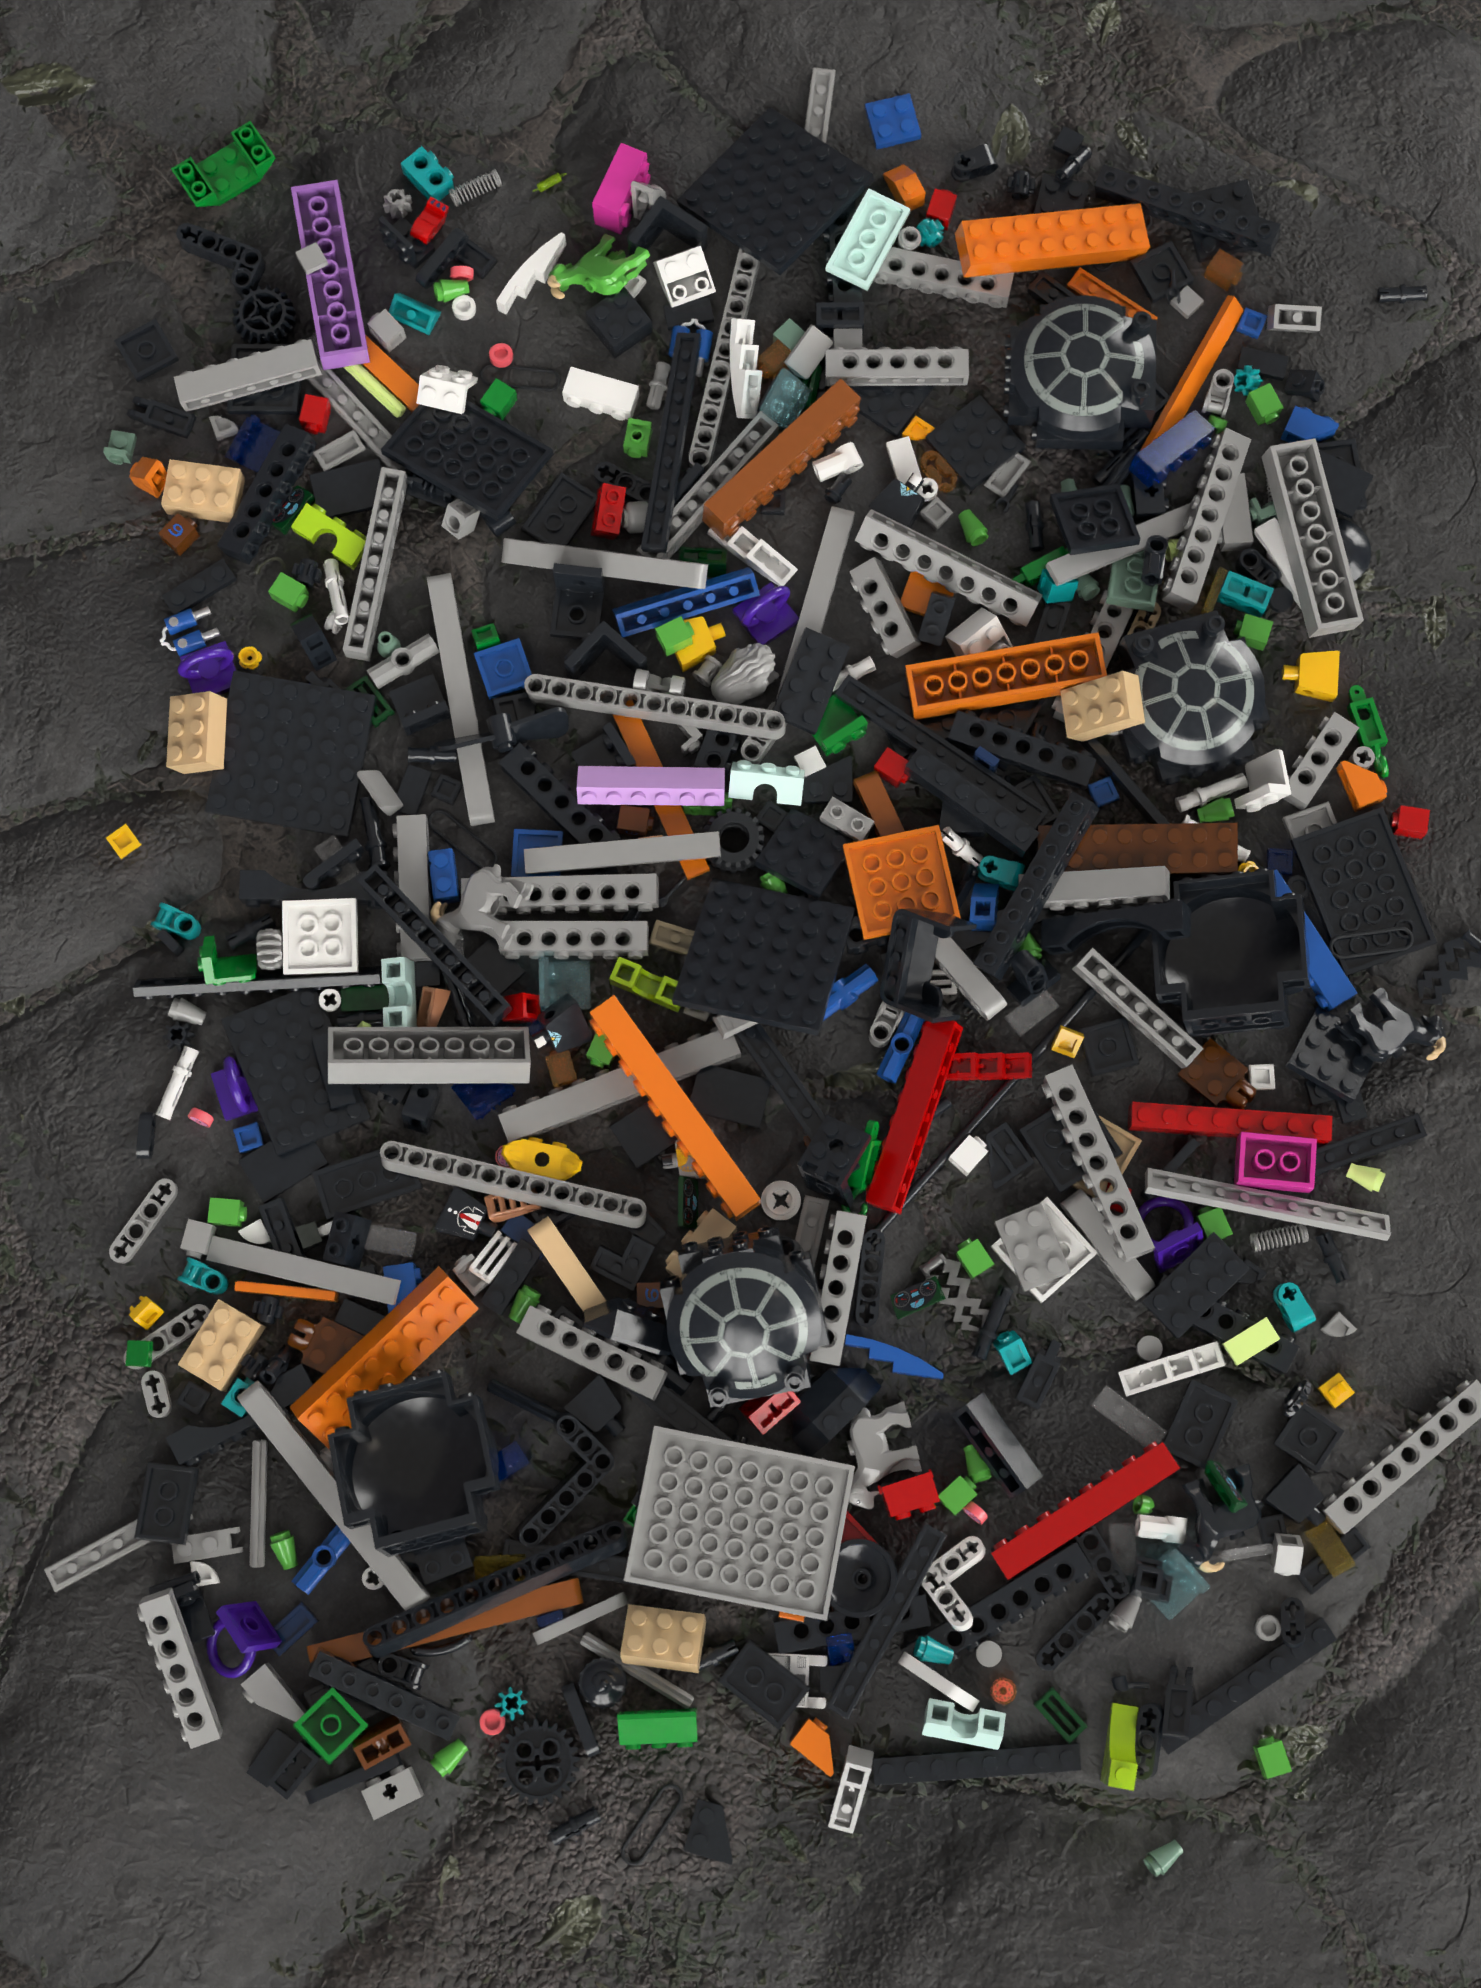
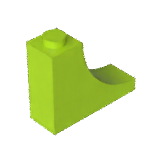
M1113 1702L1111 1704L1100 1779L1101 1782L1109 1787L1134 1791L1138 1766L1135 1756L1138 1707Z

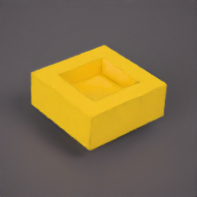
M126 824L106 837L121 859L141 846Z
M1060 1025L1051 1045V1050L1075 1058L1083 1041L1084 1034Z

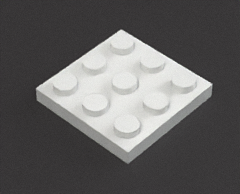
M356 898L282 901L284 975L359 973Z
M1048 1197L1041 1204L1071 1273L1031 1289L1030 1292L1040 1303L1046 1300L1097 1254L1096 1250ZM1000 1238L991 1248L1016 1275Z

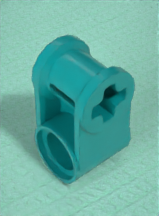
M994 856L984 857L977 867L980 880L991 884H999L1000 887L1015 891L1019 885V874H1024L1026 866L1021 863ZM987 865H991V873H987Z
M160 902V910L157 917L150 924L152 927L160 931L165 929L169 934H174L187 940H193L199 936L201 925L192 915ZM192 922L191 929L183 931L184 924Z
M190 1257L186 1259L188 1263L182 1275L177 1278L181 1282L215 1295L224 1293L229 1285L228 1279L223 1273L209 1268L208 1265ZM218 1276L220 1279L218 1287L211 1289L210 1280Z
M1288 1282L1275 1287L1273 1299L1290 1331L1294 1333L1316 1321L1313 1310L1296 1284ZM1289 1290L1291 1294L1288 1298L1284 1299L1283 1294Z

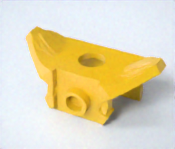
M528 1137V1140L511 1141L502 1147L501 1155L511 1169L561 1181H566L581 1171L582 1161L576 1153L572 1152L563 1143L552 1142V1145L542 1143V1139ZM539 1153H546L549 1156V1163L544 1167H539L535 1163V1157Z

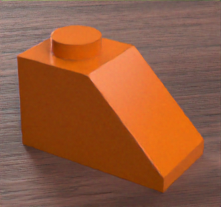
M903 164L883 173V177L896 202L909 207L910 211L924 205L926 192L914 171Z
M142 457L139 462L134 463L129 477L134 485L158 498L164 490L167 472L159 460Z
M1342 761L1337 766L1336 770L1355 812L1381 803L1387 797V787L1384 781L1379 779L1378 774L1348 761Z
M808 1717L789 1743L831 1777L834 1774L830 1738L829 1734L825 1731L828 1727L818 1718L812 1721Z

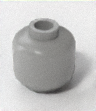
M638 501L625 504L621 519L622 528H625L629 533H643L648 502Z

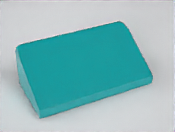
M402 293L394 294L388 311L395 320L427 335H430L441 314V311Z

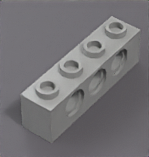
M873 557L849 571L852 576L850 580L851 585L856 592H860L863 598L860 600L861 605L866 613H870L873 619L871 625L877 634L880 633L883 639L881 646L885 653L899 658L922 645L882 562ZM873 583H877V590L870 594V586ZM887 603V611L880 615V607ZM897 624L898 631L895 635L891 636L890 628Z
M1336 712L1330 718L1325 716L1318 727L1321 730L1317 738L1315 736L1311 737L1305 746L1308 752L1304 757L1299 755L1292 765L1296 770L1292 776L1288 775L1291 795L1282 799L1301 811L1307 807L1359 729L1358 726ZM1324 737H1331L1335 745H1328ZM1311 757H1319L1322 761V764H1314L1311 760ZM1298 776H1306L1309 784H1302Z

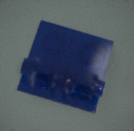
M251 415V417H246L225 457L258 473L280 432L259 422L260 419L257 416Z
M511 1083L454 1084L451 1087L476 1120L479 1118L483 1119L491 1111V1108L495 1110V1105L499 1104L501 1106L500 1102H504L510 1096L513 1097L512 1093L516 1091Z

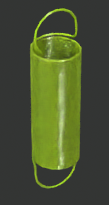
M556 173L536 184L537 190L539 189L540 192H543L561 182V175Z

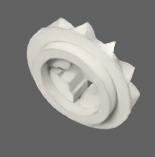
M787 1181L772 1182L762 1193V1208L767 1216L775 1220H788L796 1215L800 1208V1193L793 1184ZM773 1193L779 1197L789 1193L785 1200L789 1208L780 1205L774 1209L776 1199Z

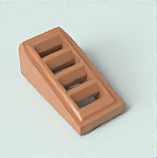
M423 986L417 1016V1027H437L449 999L450 990Z
M536 1187L531 1190L533 1193L538 1194ZM488 1195L484 1197L488 1217L495 1224L541 1209V1206L527 1205V1203L521 1201V1207H517L516 1200ZM509 1200L511 1208L508 1210L505 1201ZM498 1203H499V1206H500V1211H499V1212H497V1209H496V1204H498Z

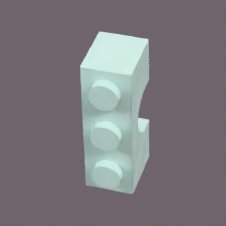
M747 760L733 762L728 798L753 800L754 789L758 785L770 784L777 791V803L801 806L805 770L797 766L777 767L772 763L752 764Z
M406 957L381 959L382 984L386 985L389 993V1006L383 1007V1027H417L415 962Z
M929 1698L925 1709L922 1735L999 1749L1004 1733L1006 1713L980 1708L977 1714H962L954 1709L955 1703Z

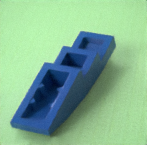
M846 1334L844 1346L869 1349V1360L893 1363L891 1373L943 1379L944 1373L922 1359L897 1347L873 1339Z

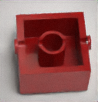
M928 1469L929 1472L884 1487L877 1486L889 1517L894 1516L895 1520L898 1521L912 1516L910 1512L919 1508L920 1513L936 1508L935 1503L940 1502L931 1469Z

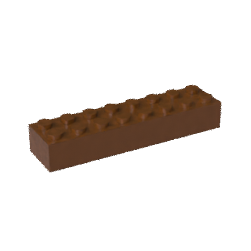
M1238 823L1090 825L1064 872L1166 866L1170 876L1229 875L1231 872L1238 871ZM1053 825L1038 826V850Z

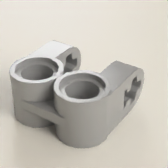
M636 669L633 689L683 696L686 685L685 677L673 675L672 678L661 679L659 676L649 674L648 670Z

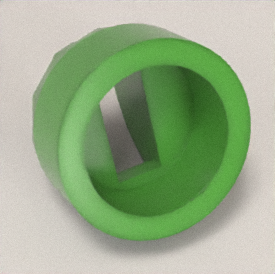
M1210 414L1207 429L1209 432H1212L1215 427V434H1219L1225 429L1228 421Z
M1144 1494L1137 1496L1133 1501V1512L1141 1515L1152 1513V1508L1155 1506L1153 1499Z

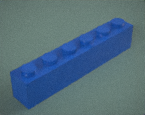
M750 567L706 580V589L682 587L614 608L612 611L620 635L627 637L659 627L680 616L685 619L753 598L760 594L754 572Z
M1277 869L1274 870L1277 897H1281L1285 893H1292ZM1304 911L1306 939L1310 954L1309 973L1311 987L1309 988H1312L1317 995L1315 999L1322 1009L1325 1008L1327 1012H1330L1353 998L1357 991Z

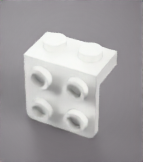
M436 365L435 368L429 369V371L420 375L416 403L462 414L465 411L467 390L477 383L478 378L472 376V373L469 371L459 370L457 373L449 371L450 368L447 366Z
M1275 749L1246 763L1245 770L1250 792L1234 799L1236 809H1247V812H1256L1261 810L1262 807L1276 803L1280 799L1291 795L1284 755L1281 749Z

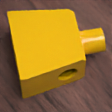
M702 616L684 620L685 623L689 621L695 635H692V645L675 652L682 672L704 661L706 655L712 656L716 653L714 641L726 636L721 623L708 627Z
M1340 651L1302 653L1296 660V666L1283 665L1282 679L1295 680L1294 691L1297 694L1333 702L1338 693Z

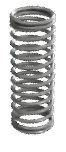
M493 169L488 173L485 172V176L481 174V177L478 176L477 179H470V183L466 181V184L463 183L462 186H455V190L453 188L449 189V194L454 205L457 207L459 206V203L462 204L458 196L457 190L460 193L464 203L466 201L462 195L461 189L463 190L467 198V201H469L464 186L466 187L472 200L473 197L468 185L472 189L474 196L477 197L473 189L472 183L475 186L479 196L481 194L477 188L476 182L478 183L482 194H484L479 179L481 180L487 193L488 190L485 186L483 178L485 179L490 191L492 190L488 182L487 176L490 179L494 189L495 185L491 179V175L493 176L497 187L502 186V182L497 171Z
M1304 1224L1287 1226V1228L1284 1226L1283 1228H1275L1274 1231L1270 1229V1231L1266 1230L1265 1232L1261 1231V1233L1250 1234V1242L1254 1252L1261 1251V1246L1265 1251V1243L1269 1250V1241L1271 1248H1274L1271 1231L1273 1232L1276 1248H1278V1241L1280 1247H1282L1283 1243L1287 1246V1241L1291 1245V1238L1294 1245L1296 1240L1297 1243H1300V1238L1303 1243L1309 1240L1307 1227ZM1275 1230H1276L1277 1233H1278V1240H1277V1237H1276V1234H1275ZM1262 1233H1263L1264 1236H1265V1243H1264V1240H1263V1237H1262ZM1258 1234L1260 1235L1261 1246L1258 1239Z

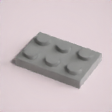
M1041 1203L994 1222L1023 1292L1071 1273Z

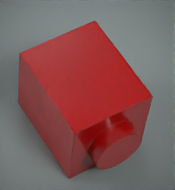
M934 189L926 218L933 219V221L938 219L943 225L944 230H948L956 206L957 195L946 189Z
M305 394L299 417L300 425L304 431L310 434L326 433L332 409L328 398Z
M887 747L874 766V770L877 771L879 777L895 788H898L901 783L906 784L910 778L904 773L905 766L909 761Z
M1401 805L1391 815L1390 826L1393 827V834L1422 839L1427 834L1430 810Z
M518 993L503 997L513 1009L502 1019L504 1022L522 1024L536 1021L541 1013L540 995Z

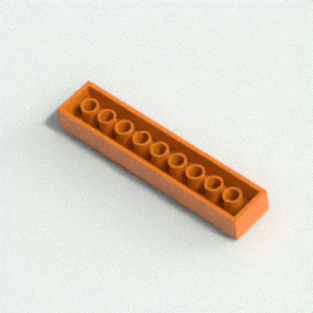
M615 995L590 1012L592 1019L589 1022L598 1037L603 1035L606 1038L603 1041L606 1048L613 1057L618 1055L621 1059L618 1061L619 1066L627 1077L633 1076L635 1079L633 1081L634 1087L640 1096L646 1095L648 1097V1107L656 1118L661 1115L664 1120L662 1126L670 1137L675 1135L679 1140L676 1143L678 1149L685 1158L690 1156L694 1161L691 1163V1167L699 1178L703 1176L708 1181L706 1188L715 1199L719 1196L723 1202L720 1204L721 1209L729 1219L734 1217L738 1221L761 1204L760 1197Z

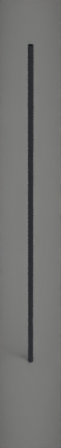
M1141 929L1110 964L1118 970L1150 935L1151 931ZM1091 986L1031 1052L1032 1065L1053 1043L1060 1025L1067 1027L1098 993ZM1007 1079L909 1188L902 1211L1020 1079ZM888 1211L873 1229L880 1230L883 1233L899 1214ZM872 1233V1237H867V1242L871 1243V1245L878 1239L875 1237V1233ZM847 1258L837 1269H844L847 1266ZM833 1280L829 1283V1291L837 1285L839 1280ZM729 1404L723 1407L714 1406L706 1417L714 1422Z

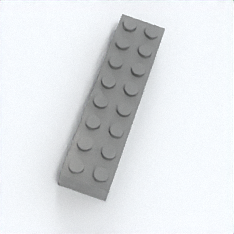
M1316 438L1270 446L1262 455V461L1308 637L1354 630L1364 619Z
M328 1027V1084L529 1083L531 1060L528 1027Z

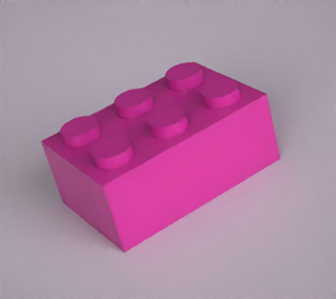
M620 143L592 202L595 225L621 234L624 227H628L632 217L630 213L633 209L631 183L632 181L648 184L650 180V174H648L650 164L647 163L646 152Z
M1241 1132L1237 1136L1234 1185L1310 1193L1314 1189L1317 1139Z

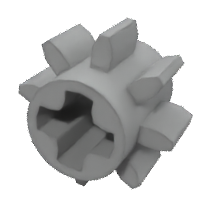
M392 189L387 196H384L385 203L383 207L385 213L390 212L392 218H404L408 212H412L410 205L412 204L411 196L405 195L404 189Z

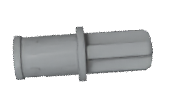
M657 362L653 380L649 382L650 391L646 406L653 410L660 408L663 393L668 388L666 382L671 366L665 362Z

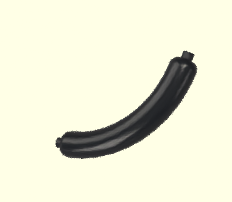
M465 1633L460 1638L439 1646H414V1648L410 1649V1652L414 1656L420 1657L446 1655L468 1645L473 1640V1634Z

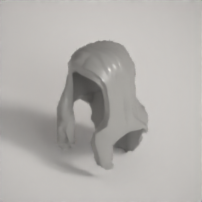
M761 643L748 644L746 648H736L731 652L728 660L723 664L711 682V691L717 702L739 705L746 700L762 695L767 686L771 685L779 677V674L774 671L775 654L772 653L769 646L762 645Z

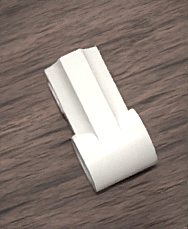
M852 442L840 446L835 450V453L812 462L815 474L820 482L837 476L840 473H854L864 465Z
M1138 1514L1135 1521L1136 1536L1182 1544L1185 1541L1188 1518Z

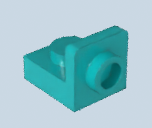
M1014 1330L1001 1333L997 1340L993 1341V1346L998 1350L1010 1375L1033 1363L1021 1337Z

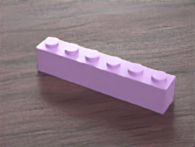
M578 766V804L724 806L725 768Z

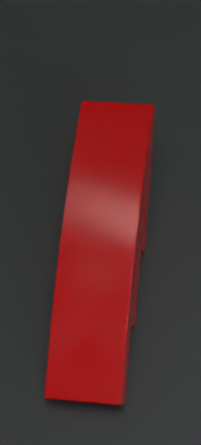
M976 1052L957 1053L954 1055L946 1081L1032 1078V1054L1029 1052L1009 1054L1002 1052L983 1054Z

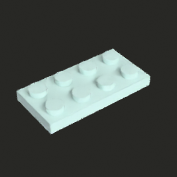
M868 188L828 261L825 271L868 291L910 214V208Z

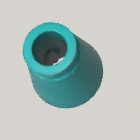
M926 1635L925 1637H918L913 1655L918 1657L919 1661L949 1665L953 1659L954 1650Z

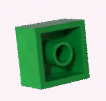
M332 1687L293 1724V1727L322 1759L330 1765L367 1729L368 1724Z

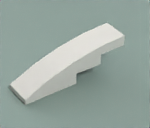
M559 233L523 263L496 300L498 311L507 315L517 295L526 299L536 280L543 283L547 281L549 273L566 246L565 234Z
M732 318L730 373L737 418L754 419L758 414L757 409L763 372L756 370L759 346L752 344L755 320Z
M1274 517L1255 528L1254 534L1266 549V556L1269 561L1281 572V583L1291 591L1295 602L1301 609L1279 522Z
M743 526L733 536H726L723 540L711 528L707 532L709 536L725 549L778 586H784L798 570L762 539L758 540Z
M1216 1341L1118 1373L1126 1396H1130L1225 1366L1226 1363L1219 1342Z

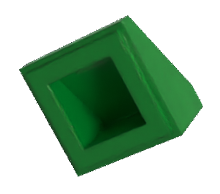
M494 623L471 630L478 651L501 644Z
M128 1340L125 1366L151 1367L153 1342Z

